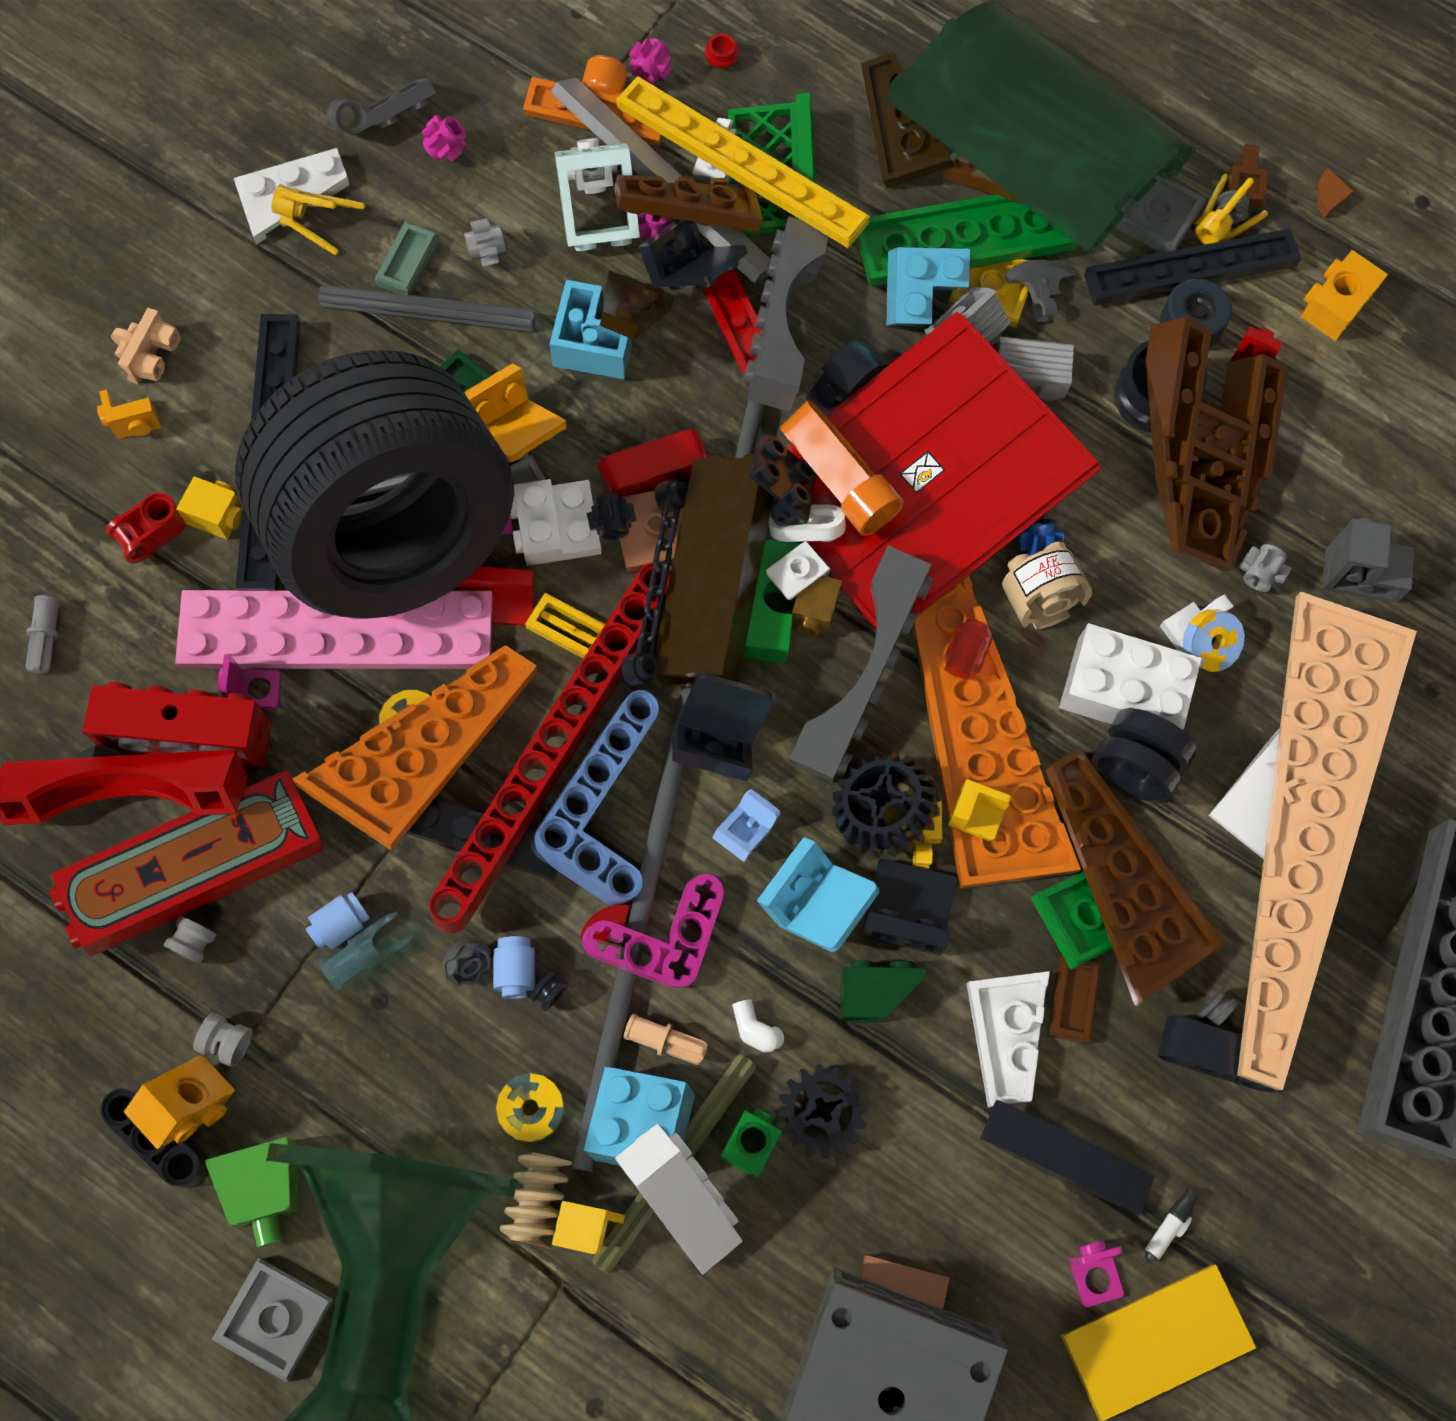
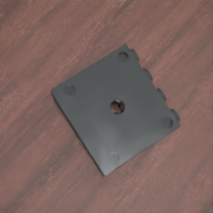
M833 1266L785 1401L780 1421H984L1008 1349L998 1330Z

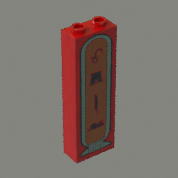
M285 770L246 787L236 814L195 815L193 812L187 813L51 873L50 875L56 887L50 889L49 892L59 912L66 910L71 924L65 926V930L75 949L82 947L92 957L324 851L291 776L288 770Z

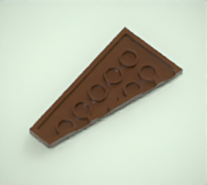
M1078 748L1054 762L1045 771L1134 1005L1137 1006L1223 946L1224 942L1082 750Z

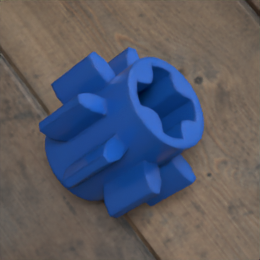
M1041 517L1016 537V546H1019L1020 551H1025V554L1032 556L1043 551L1054 542L1064 543V533L1061 532V528H1056V521L1054 519Z

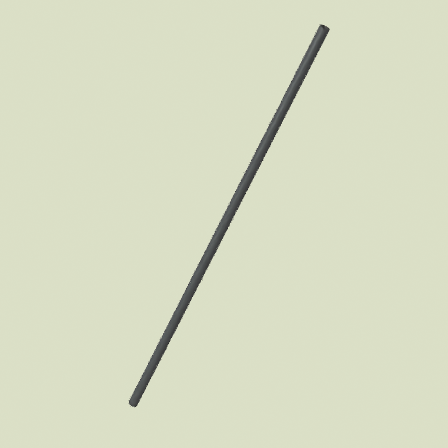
M789 298V300H788L787 303H786V314H787V309H788V305H789L790 298ZM748 400L735 458H743L745 455L754 454L766 405ZM682 687L673 727L692 689L691 687ZM672 732L640 867L643 886L637 896L633 898L627 928L645 935L684 764L672 761ZM624 937L623 945L628 940L626 937ZM641 943L634 944L630 950L631 960L638 966L644 945ZM617 968L571 1166L573 1169L592 1172L595 1161L583 1150L605 1067L616 1068L636 980L635 974Z

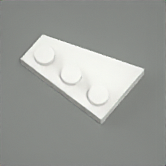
M337 148L234 178L256 245L267 238L266 233L280 225V215L271 211L273 195L279 184L304 192L333 196L349 186V181Z
M1050 971L970 981L967 983L988 1108L993 1107L995 1100H1000L1009 1105L1032 1101L1039 1052L1037 1050L1040 1027L1043 1023V1005Z

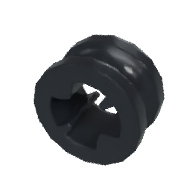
M555 970L550 971L537 984L529 997L533 1002L536 1000L542 1003L541 1009L545 1012L561 998L569 986L566 980L559 981L557 979L558 973Z

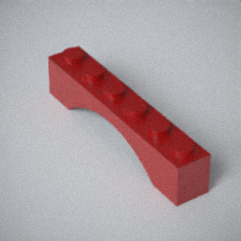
M236 749L4 762L0 769V820L3 825L39 824L80 805L121 796H152L167 799L186 807L195 815L236 814L248 776Z

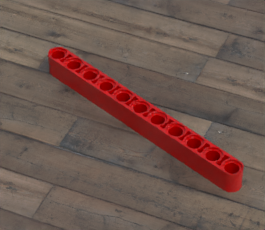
M653 562L644 565L632 581L431 896L429 911L436 927L441 932L447 934L458 933L468 925L622 679V661L627 655L636 653L643 618L632 620L627 615L632 612L645 615L644 606L649 588L646 585L650 583L651 573L654 568ZM669 569L668 575H667L666 586H665V589H664V591H663V593H664V600H663V606H662L661 615H662V613H663V608H664L666 593H667L668 584H669V579H670V574H671L670 569ZM657 573L656 582L660 583L661 574ZM652 597L650 609H656L658 597ZM648 620L647 632H651L653 621ZM617 642L626 646L620 651H613L607 647L609 644ZM594 673H599L606 677L604 681L599 683L591 682L587 678ZM573 705H582L587 709L579 715H574L567 711ZM556 736L566 740V743L560 747H551L546 742ZM532 769H541L546 772V775L539 780H530L526 777V774ZM518 801L525 805V808L517 814H510L504 810L511 802ZM499 835L504 838L503 843L496 848H488L483 845L484 840L488 836ZM469 869H478L482 872L481 878L474 883H467L461 880L462 874ZM448 903H455L461 907L459 913L452 918H444L439 915L440 909Z

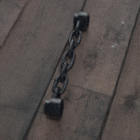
M677 479L661 482L655 488V500L662 510V523L653 558L654 568L646 595L645 615L642 620L636 653L627 655L623 659L621 666L624 679L632 686L649 683L658 673V664L653 657L655 637L663 606V591L670 568L676 526L680 509L685 505L688 486L683 481ZM674 511L673 517H667L668 512ZM666 528L670 529L668 540L664 539ZM667 550L665 562H659L661 551ZM657 573L661 574L660 586L655 584ZM652 597H658L656 609H650ZM648 620L653 621L651 633L647 632ZM643 644H649L648 654L642 652Z

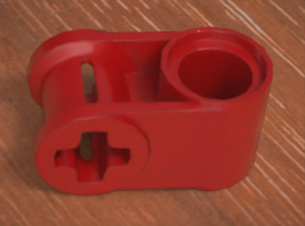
M158 492L148 495L133 508L115 517L107 525L105 531L108 537L116 540L124 550L123 556L125 560L130 564H136L149 558L161 546L180 535L184 531L186 523L177 511L178 505L169 495ZM170 511L166 518L158 520L162 513Z

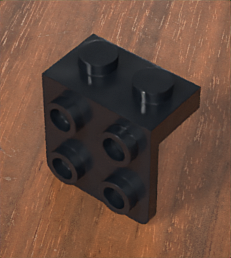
M682 219L675 220L638 247L653 288L669 287L672 291L691 285H696L698 289L712 286L718 281L717 277L720 274L736 268L739 265L738 261L748 253L745 245L705 248L696 222Z
M699 674L672 729V761L682 763L688 767H697L715 772L724 777L748 781L753 771L752 743L773 703L772 694L769 691L712 674Z

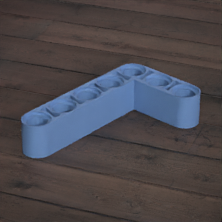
M645 690L632 692L617 707L531 838V848L538 858L610 906L623 905L636 897L643 886L642 876L635 866L582 830L658 715L659 704L657 699ZM630 705L639 707L642 710L644 720L637 719L631 714ZM609 736L619 738L624 745V750L618 751L610 745ZM588 767L599 769L603 775L602 783L595 782L589 777ZM566 800H577L582 806V815L571 813L567 808ZM545 831H553L559 835L561 839L560 848H554L547 844L544 835ZM580 853L587 854L593 859V871H587L580 866L578 860ZM613 876H619L625 880L627 884L626 894L618 893L612 885Z

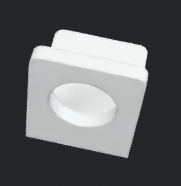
M804 541L766 570V575L788 600H791L822 576L829 577L830 568L810 545Z

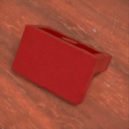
M480 566L469 578L457 586L458 591H492L493 624L526 627L525 623L533 612L536 590L533 571Z

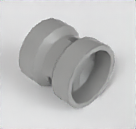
M212 1012L201 1024L194 1039L193 1050L205 1056L210 1054L218 1056L222 1064L233 1068L246 1053L251 1042L253 1030L242 1024L233 1026L227 1022L224 1016Z

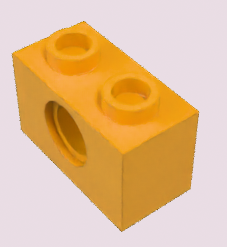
M1351 250L1343 261L1337 258L1323 275L1327 279L1323 285L1316 282L1303 299L1308 305L1300 317L1336 341L1375 294L1388 274Z
M201 1054L144 1083L124 1113L158 1150L174 1140L178 1144L185 1141L202 1124L209 1127L216 1123L226 1113L227 1108L224 1105L235 1089Z

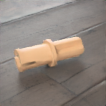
M634 1013L631 1015L624 1032V1039L655 1049L659 1056L666 1053L692 1064L700 1065L706 1055L708 1044L705 1041L673 1030L672 1024H668L665 1027L641 1018Z

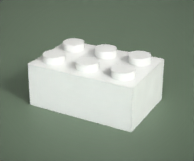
M1088 623L1078 638L1059 708L1112 724L1121 709H1141L1159 715L1183 730L1202 658Z

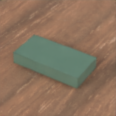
M405 221L374 279L376 286L397 294L411 295L439 242L438 233Z

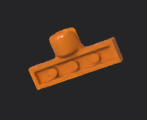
M605 55L591 57L587 61L582 83L647 144L660 147L663 135L617 108L616 99L623 92L627 79L625 65L619 60ZM536 77L531 78L523 106L525 116L590 130L553 95L551 91L556 82Z

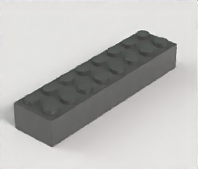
M1452 819L1446 820L1429 832L1356 1134L1435 1163L1456 1160V821Z

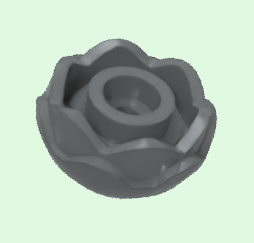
M463 939L455 942L448 948L443 959L442 966L446 980L448 979L456 986L475 984L479 980L480 975L491 966L489 956L491 955V950L486 944L475 939Z

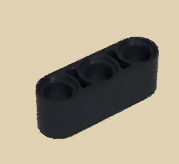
M1173 1015L1167 1016L1158 1053L1160 1059L1254 1090L1269 1093L1276 1092L1273 1088L1237 1075L1242 1035L1189 1018Z
M120 1088L108 1093L102 1100L100 1107L102 1119L166 1183L171 1186L194 1188L205 1181L209 1174L205 1161L208 1158L189 1138L179 1144L174 1140L158 1150H151L148 1146L147 1137L130 1118L121 1121L118 1114L120 1105L127 1099L132 1100L137 1092ZM190 1156L193 1161V1171L187 1178L180 1179L177 1174L178 1163L184 1157Z

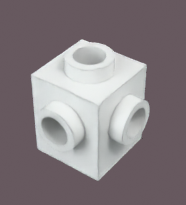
M590 138L577 141L578 147L570 149L606 146V144L599 143L598 138ZM617 165L595 167L592 170L567 171L568 180H575L578 191L585 190L586 194L600 193L606 191L607 186H614L612 174H618Z

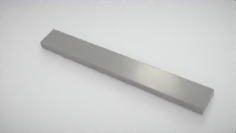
M578 78L557 81L551 91L553 95L606 145L627 143L630 150L631 167L639 176H661L667 183H674L679 177H682ZM696 223L699 232L715 247L746 246L748 253L738 261L739 265L737 268L752 282L755 283L768 277L766 272L770 258L741 231L725 226L712 224L704 226Z

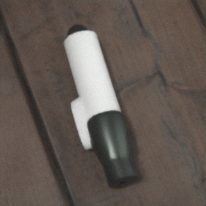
M1187 1188L1183 1196L1174 1203L1169 1210V1214L1145 1248V1259L1147 1262L1152 1263L1160 1260L1174 1237H1181L1187 1230L1192 1220L1190 1216L1192 1209L1199 1198V1195L1191 1189Z

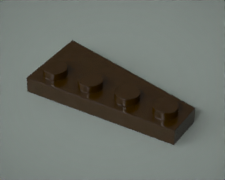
M892 52L861 63L880 168L886 188L955 167L896 54Z

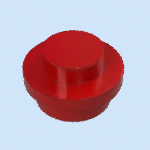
M716 34L711 37L705 46V58L713 67L720 69L729 68L739 58V47L730 35Z

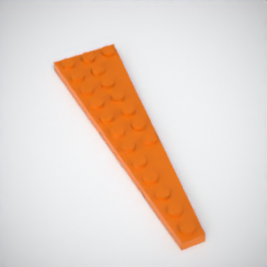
M968 576L920 614L912 626L948 822L960 789L966 779L1012 796L993 841H987L949 826L960 889L1076 874L1081 870L1064 823H1061L1053 803L1055 801L1042 775L1040 760L1036 750H1033L1026 732L1027 726L1020 709L1016 705V697L982 608L977 604L972 591V582Z

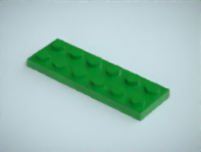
M994 194L870 216L869 224L857 237L856 242L869 286L873 287L887 284L888 252L897 247L970 249L969 269L1018 259H1028L1077 250L1079 238L1072 219Z

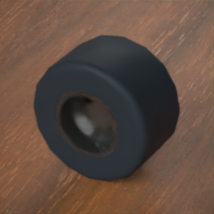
M1204 279L1183 281L1172 290L1160 314V323L1186 316L1212 329L1210 348L1219 341L1232 317V304L1227 293L1219 285Z

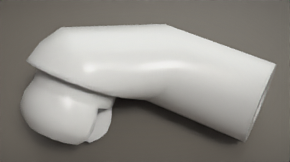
M751 999L732 1004L739 1035L744 1043L761 1052H772L783 1045L784 1034L782 1030L776 1026L770 1027L757 1021Z

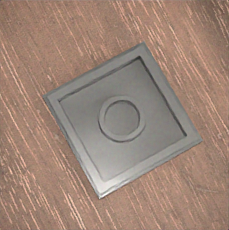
M258 1258L211 1340L281 1380L290 1382L335 1299L268 1261Z

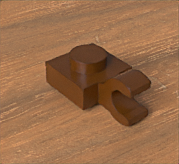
M1245 144L1243 154L1238 156L1237 165H1232L1229 171L1227 191L1238 190L1248 178H1253L1254 183L1246 192L1250 198L1249 206L1262 208L1266 201L1268 169L1257 168L1259 146Z

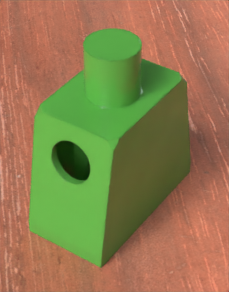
M284 1137L205 1160L229 1225L232 1227H242L252 1224L257 1248L283 1241L278 1216L297 1211L299 1207L296 1141Z

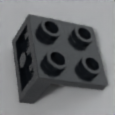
M880 859L877 863L873 881L879 888V894L867 909L861 937L941 956L947 948L950 931H947V925L957 882L956 877Z

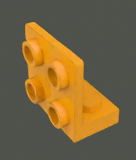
M513 363L465 391L475 410L503 450L508 462L522 458L526 453L543 442L552 439L556 434L567 428L565 419L529 400L522 368Z

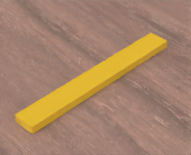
M639 76L616 99L617 108L846 248L852 245L869 224L870 216Z

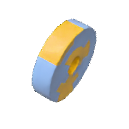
M1207 609L1200 612L1188 623L1184 632V652L1202 658L1199 668L1209 672L1222 671L1230 667L1240 656L1244 647L1245 634L1243 626L1236 616L1219 609ZM1216 635L1215 643L1212 645V639Z

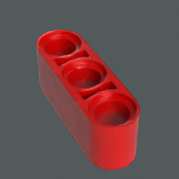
M689 429L608 455L600 460L597 467L607 494L617 493L622 497L655 491L659 483L671 479L683 482L690 480L694 459H707L709 456L699 431Z

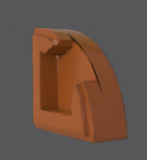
M1329 168L1325 170L1316 185L1318 200L1316 204L1324 217H1327L1348 200L1353 193V190Z

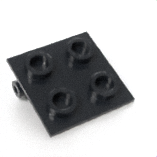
M760 428L749 477L774 497L775 506L771 509V518L775 524L785 526L796 517L807 523L810 516L816 473L806 461L800 460L791 453L779 438L772 437L763 428Z

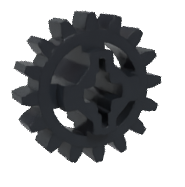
M821 1064L816 1065L813 1076H810L803 1068L799 1071L801 1080L799 1084L792 1079L786 1082L791 1094L779 1095L778 1100L786 1104V1109L778 1111L776 1117L787 1119L788 1123L781 1129V1134L793 1133L795 1136L791 1144L793 1149L801 1143L807 1145V1157H811L815 1149H820L823 1159H828L830 1148L832 1147L840 1155L846 1152L844 1141L847 1140L855 1145L859 1138L853 1132L854 1129H865L867 1126L866 1122L858 1118L859 1114L869 1110L868 1105L858 1104L857 1099L864 1093V1090L860 1088L852 1091L849 1086L854 1077L850 1074L844 1080L839 1079V1067L834 1066L829 1075L824 1074ZM818 1084L834 1086L841 1093L837 1095L829 1094L822 1091ZM803 1091L807 1101L804 1112L795 1116V1102L798 1095ZM817 1101L822 1106H831L839 1103L828 1115L829 1122H825L822 1117L816 1119L813 1117L807 1121L805 1119L817 1108ZM849 1107V1122L842 1132L838 1120L841 1111ZM810 1127L821 1131L827 1140L811 1138L803 1130Z

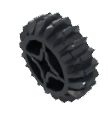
M892 751L888 759L885 760L883 755L877 752L875 761L870 763L862 757V767L857 770L849 766L848 773L850 778H838V785L841 790L833 792V800L836 805L832 807V814L836 819L837 829L840 833L844 834V838L849 845H856L857 849L863 854L871 849L873 855L880 858L883 851L887 849L889 855L895 858L897 848L901 846L911 853L912 845L910 842L916 839L924 843L925 836L922 831H934L935 824L931 818L940 816V809L937 805L940 802V794L935 789L936 782L934 777L928 774L926 767L921 762L915 764L914 759L909 755L900 759L899 755ZM899 783L912 787L915 790V797H908L905 792H900L898 788ZM858 811L865 812L867 816H871L874 821L873 827L858 821Z

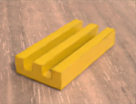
M545 592L525 623L526 628L571 653L584 658L589 650L587 647L538 622V620L541 619L592 646L596 638L544 611L545 608L548 606L597 632L598 635L605 624Z

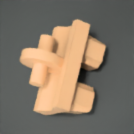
M147 308L139 324L132 322L128 330L116 328L111 335L112 340L119 345L115 352V355L120 358L118 365L128 373V381L138 385L142 378L155 381L160 380L165 370V362L161 357L155 355L158 348L160 347L172 352L176 350L181 340L177 328L164 322L159 312L151 308Z

